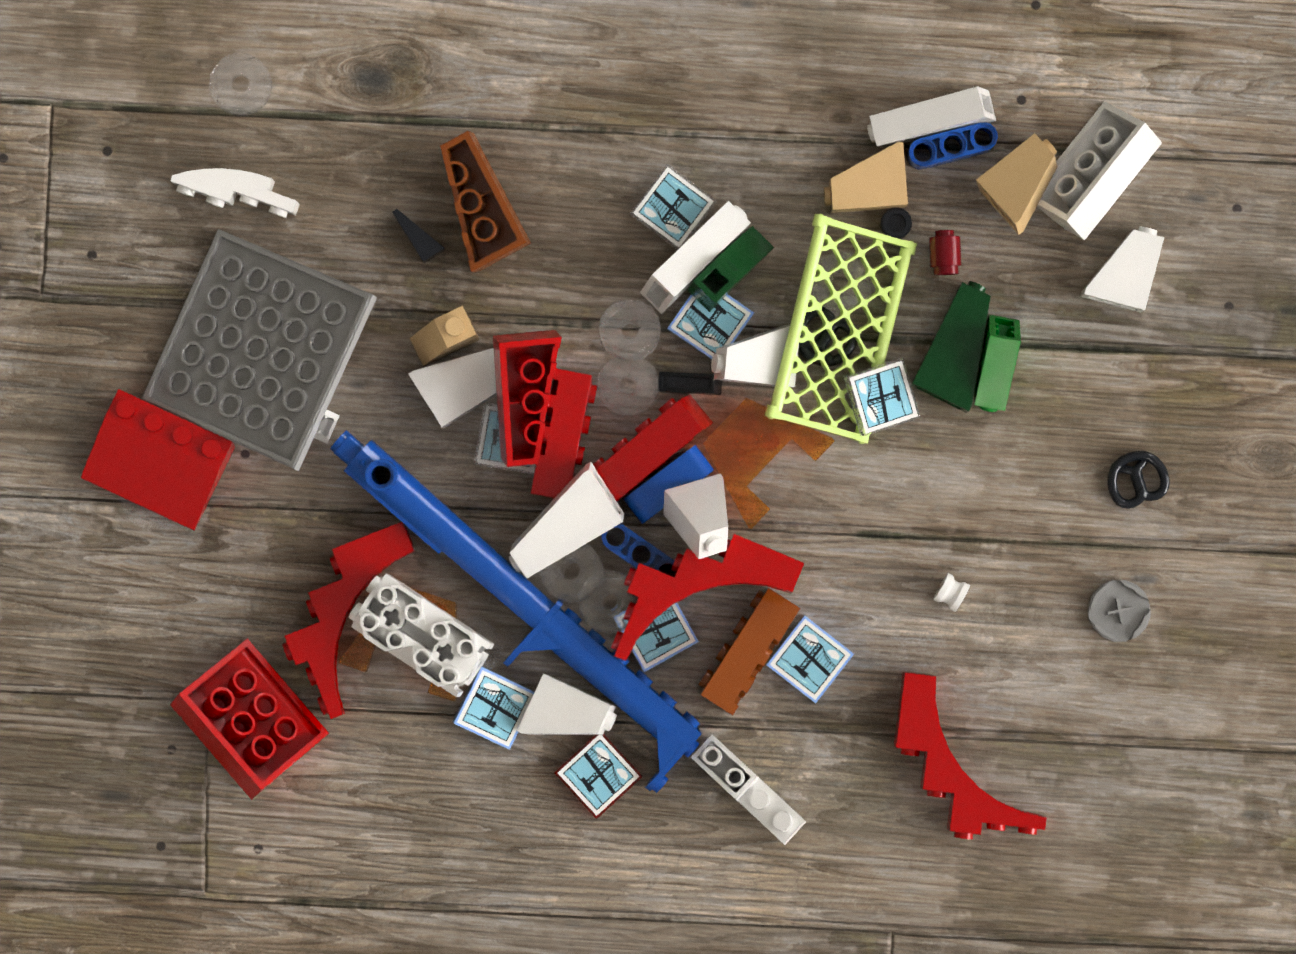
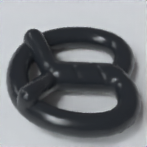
M822 307V311L828 321L836 318L830 310ZM816 310L806 312L803 326L807 327L814 317L819 316ZM839 320L833 324L832 330L834 334L838 329L846 331L848 335L850 334V328L845 320ZM826 329L820 333L817 340H814L821 352L827 349L831 341V337ZM854 337L848 340L843 349L847 358L852 354L857 345ZM810 342L799 343L798 350L807 360L812 359L815 353L810 350L813 349ZM829 352L824 357L828 367L836 366L843 362L839 353L832 357ZM819 360L813 362L815 365L822 366Z
M1133 451L1122 455L1111 464L1107 485L1114 503L1121 508L1130 509L1137 507L1144 500L1155 501L1161 499L1169 489L1170 479L1165 465L1156 455L1147 451ZM1139 460L1134 466L1126 465L1129 462ZM1148 462L1155 467L1160 477L1159 488L1152 492L1147 490L1142 474V469ZM1118 473L1130 475L1135 490L1134 498L1124 499L1120 495L1117 487Z

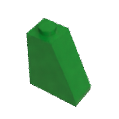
M990 314L988 316L974 391V405L979 406L984 411L996 412L997 410H1006L1021 344L1020 320Z

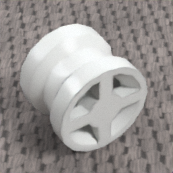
M947 573L933 600L938 603L944 602L948 604L949 609L956 612L965 598L970 585L966 582H957L953 575Z

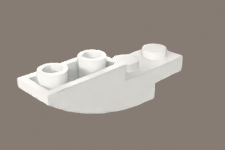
M224 168L199 169L172 175L170 180L174 185L178 186L177 192L193 198L195 193L207 196L205 202L223 208L225 203L233 206L236 196L240 195V202L253 207H257L258 202L270 206L268 212L286 218L288 213L296 216L300 205L296 200L272 192L275 183L272 178L242 170Z
M711 735L691 756L702 769L784 845L806 823L795 810L715 736Z

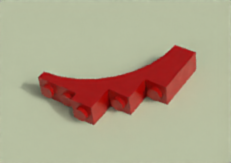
M403 522L332 549L334 556L329 558L335 574L341 573L343 579L308 592L310 597L309 600H306L308 610L312 618L318 617L319 622L284 636L286 643H283L282 646L288 661L294 660L295 665L308 661L310 667L305 668L308 679L312 686L317 684L321 694L317 698L319 707L323 715L329 714L330 719L345 714L338 690L336 665L340 637L351 609L359 595L376 575L380 574L395 561L416 551L406 525Z
M736 534L733 535L731 540L727 539V551L718 554V556L724 558L722 563L709 557L698 559L690 549H686L684 555L681 553L677 554L671 568L672 571L677 572L675 577L639 563L637 569L630 568L623 584L629 587L627 594L638 598L636 603L630 601L623 619L627 620L628 624L624 633L617 631L611 646L612 649L616 650L614 657L626 661L637 640L649 625L673 604L694 593L717 586L748 584L767 586L791 594L804 563Z
M903 672L894 747L901 748L900 754L919 757L920 751H925L920 788L928 790L927 796L946 798V792L951 793L947 829L954 832V837L972 840L973 834L981 835L982 822L987 823L986 828L1005 831L1006 825L1018 827V833L1037 835V829L1045 830L1047 817L1021 811L996 800L979 788L962 770L950 751L940 726L936 705V676Z

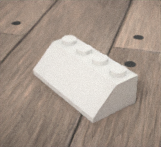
M1104 101L1056 161L1058 167L1037 208L1065 230L1085 240L1162 142L1145 122Z

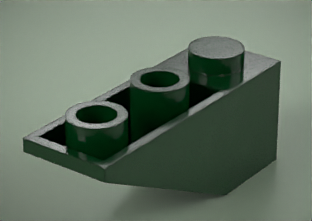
M751 226L693 280L688 291L710 312L774 247Z

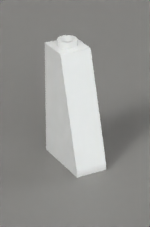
M977 86L869 116L871 124L867 125L871 142H876L877 147L886 148L897 142H912L922 137L977 123H991L996 121L989 91Z
M728 201L652 274L640 293L663 314L689 288L693 280L747 229L751 222L747 219L746 213L739 206H733Z
M494 348L417 369L409 373L410 378L443 429L497 395Z
M592 462L587 463L512 544L509 560L513 568L517 572L522 571L526 579L623 522V510Z

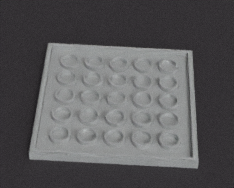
M218 229L141 400L299 471L377 297Z

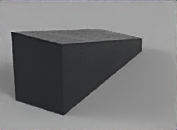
M398 209L392 212L424 263L445 251L442 245Z
M659 372L658 391L721 395L722 381L713 380L714 374Z

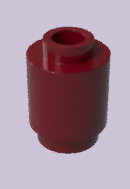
M954 230L935 231V237H929L930 268H933L934 275L936 276L959 274L958 267L961 266L960 236H954Z

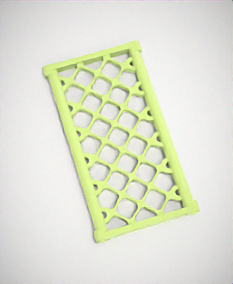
M815 214L812 223L814 231L771 404H767L765 416L768 419L784 420L850 438L851 440L858 441L860 444H868L870 432H865L858 407L851 409L845 399V394L853 389L852 385L841 390L835 380V374L847 368L852 377L857 376L852 365L863 356L869 363H872L870 371L884 367L911 255H915L917 243L837 221L823 214ZM830 226L843 230L845 234L836 241H833L826 234L827 227ZM855 234L873 239L872 244L861 249L855 239ZM849 238L855 248V254L844 261L837 250V245ZM883 242L900 247L899 255L888 257L883 248ZM876 246L883 257V262L872 269L865 258V253ZM831 249L838 264L826 272L818 263L821 251ZM859 257L865 267V273L854 280L847 269V265ZM886 265L894 275L891 286L881 288L875 273ZM841 268L848 283L836 291L829 277ZM866 277H870L876 290L874 294L864 299L857 285ZM824 280L830 290V295L818 302L811 295L813 283ZM852 288L858 303L846 310L840 300V294ZM880 296L882 301L887 303L884 316L874 318L867 305L869 301ZM834 299L840 309V315L828 321L822 311V306ZM859 307H862L868 322L859 329H856L850 319V314ZM816 310L823 324L811 333L806 326H803L806 312ZM844 318L850 328V334L839 341L832 330V326ZM872 326L879 333L876 346L866 348L860 338V333ZM826 329L833 344L821 352L814 341V337ZM854 337L861 351L849 360L842 345ZM809 341L815 351V356L802 363L800 358L795 356L798 343ZM836 348L843 363L831 371L824 357ZM816 360H819L825 370V375L816 382H813L807 372V367ZM801 371L807 381V387L795 394L788 387L791 373ZM829 379L835 389V395L823 401L817 391V386ZM811 390L818 404L814 409L805 413L799 398ZM839 398L845 408V414L834 421L827 410V406ZM794 402L800 416L796 417L781 413L783 404ZM821 409L828 420V424L810 421L809 418ZM848 417L853 423L857 424L855 433L837 428V425Z

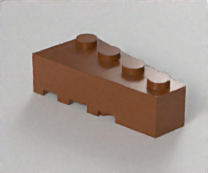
M466 131L440 145L449 184L452 188L456 213L460 221L464 246H466L469 258L470 271L477 273L530 245L531 242L475 134Z
M767 588L765 593L761 590L757 592L749 605L754 610L748 619L743 616L732 631L737 635L731 645L727 643L723 645L715 658L720 661L714 672L708 669L698 684L703 688L700 692L703 697L731 715H734L739 707L737 704L747 694L756 679L755 676L765 666L773 652V648L775 645H778L801 609L770 588Z

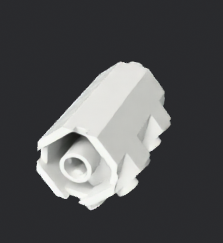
M385 574L384 577L376 575L366 589L369 595L363 604L358 602L349 615V619L353 621L351 627L383 651H388L415 669L419 675L437 687H442L455 697H460L464 691L459 689V687H462L463 684L470 685L489 655L484 652L485 648L492 649L494 643L390 574Z

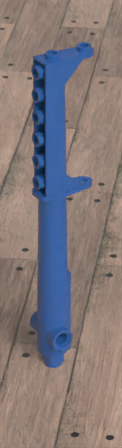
M346 430L330 448L336 456L348 465L344 472L438 554L441 552L445 553L532 628L505 659L504 665L508 667L523 651L551 650L657 740L659 770L645 786L647 790H653L657 793L668 781V778L665 776L666 773L684 754L688 758L699 746L700 743L696 740L702 733L697 727L701 723L688 711L682 715L674 708L677 702L665 691L658 694L650 687L653 681L641 670L634 673L626 666L630 662L628 659L623 661L614 657L616 650L610 652L603 645L606 640L593 628L589 632L586 631L579 624L582 619L569 607L566 611L560 608L563 605L560 599L553 603L373 440L364 445ZM379 466H385L390 471L391 476L387 483H381L376 478V470Z

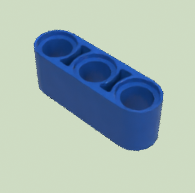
M983 122L922 137L910 145L907 151V160L913 168L922 170L982 155L994 147L998 139V133L994 126ZM985 131L988 133L990 144L986 146L978 145L974 139L975 132ZM947 139L957 140L960 144V151L956 154L948 153L944 148V141ZM918 146L926 147L930 152L929 160L918 161L914 156V149Z
M694 445L623 500L641 524H643L664 508V490L703 479L713 472L714 468L699 448Z
M622 524L614 527L621 529L625 534L624 542L621 545L613 546L608 543L606 539L608 531L602 534L603 544L636 569L638 563L633 560L632 552L638 546H645L650 550L651 557L647 563L643 564L650 568L659 570L661 565L665 563L673 565L675 561Z

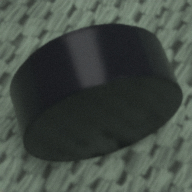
M902 208L887 210L880 221L882 233L898 239L904 238L912 227L911 216Z

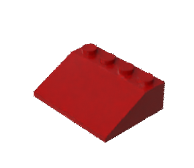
M118 389L104 417L81 479L195 531L235 449V445L228 439Z
M248 638L180 692L170 703L175 712L251 800L329 734Z

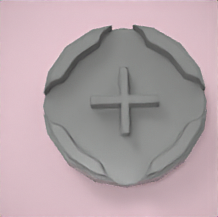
M1111 580L1101 584L1092 593L1088 603V619L1092 628L1101 637L1113 642H1125L1138 637L1146 629L1151 617L1150 604L1146 593L1137 584L1127 580Z

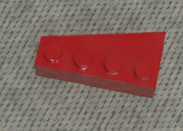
M556 330L493 336L501 459L507 467L539 463L546 425L547 407H549L551 399L552 380L557 366V353L562 336Z
M556 368L555 376H553L554 384L550 392V404L547 407L548 414L547 419H545L546 425L539 463L536 464L531 494L553 499L574 478L576 464L582 465L585 447L580 446L582 434L588 435L591 416L586 415L588 403L594 404L597 392V385H592V375Z
M690 394L677 402L671 398L658 409L661 415L652 422L650 418H647L635 428L638 434L632 440L628 441L625 437L611 449L614 455L605 461L601 457L593 463L617 502L645 480L650 473H653L668 461L674 453H677L690 443L698 433L713 424L712 420Z

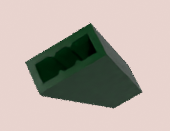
M969 281L968 285L963 282L959 285L911 383V386L965 413L970 411L973 402L991 297L985 293V287L973 281Z

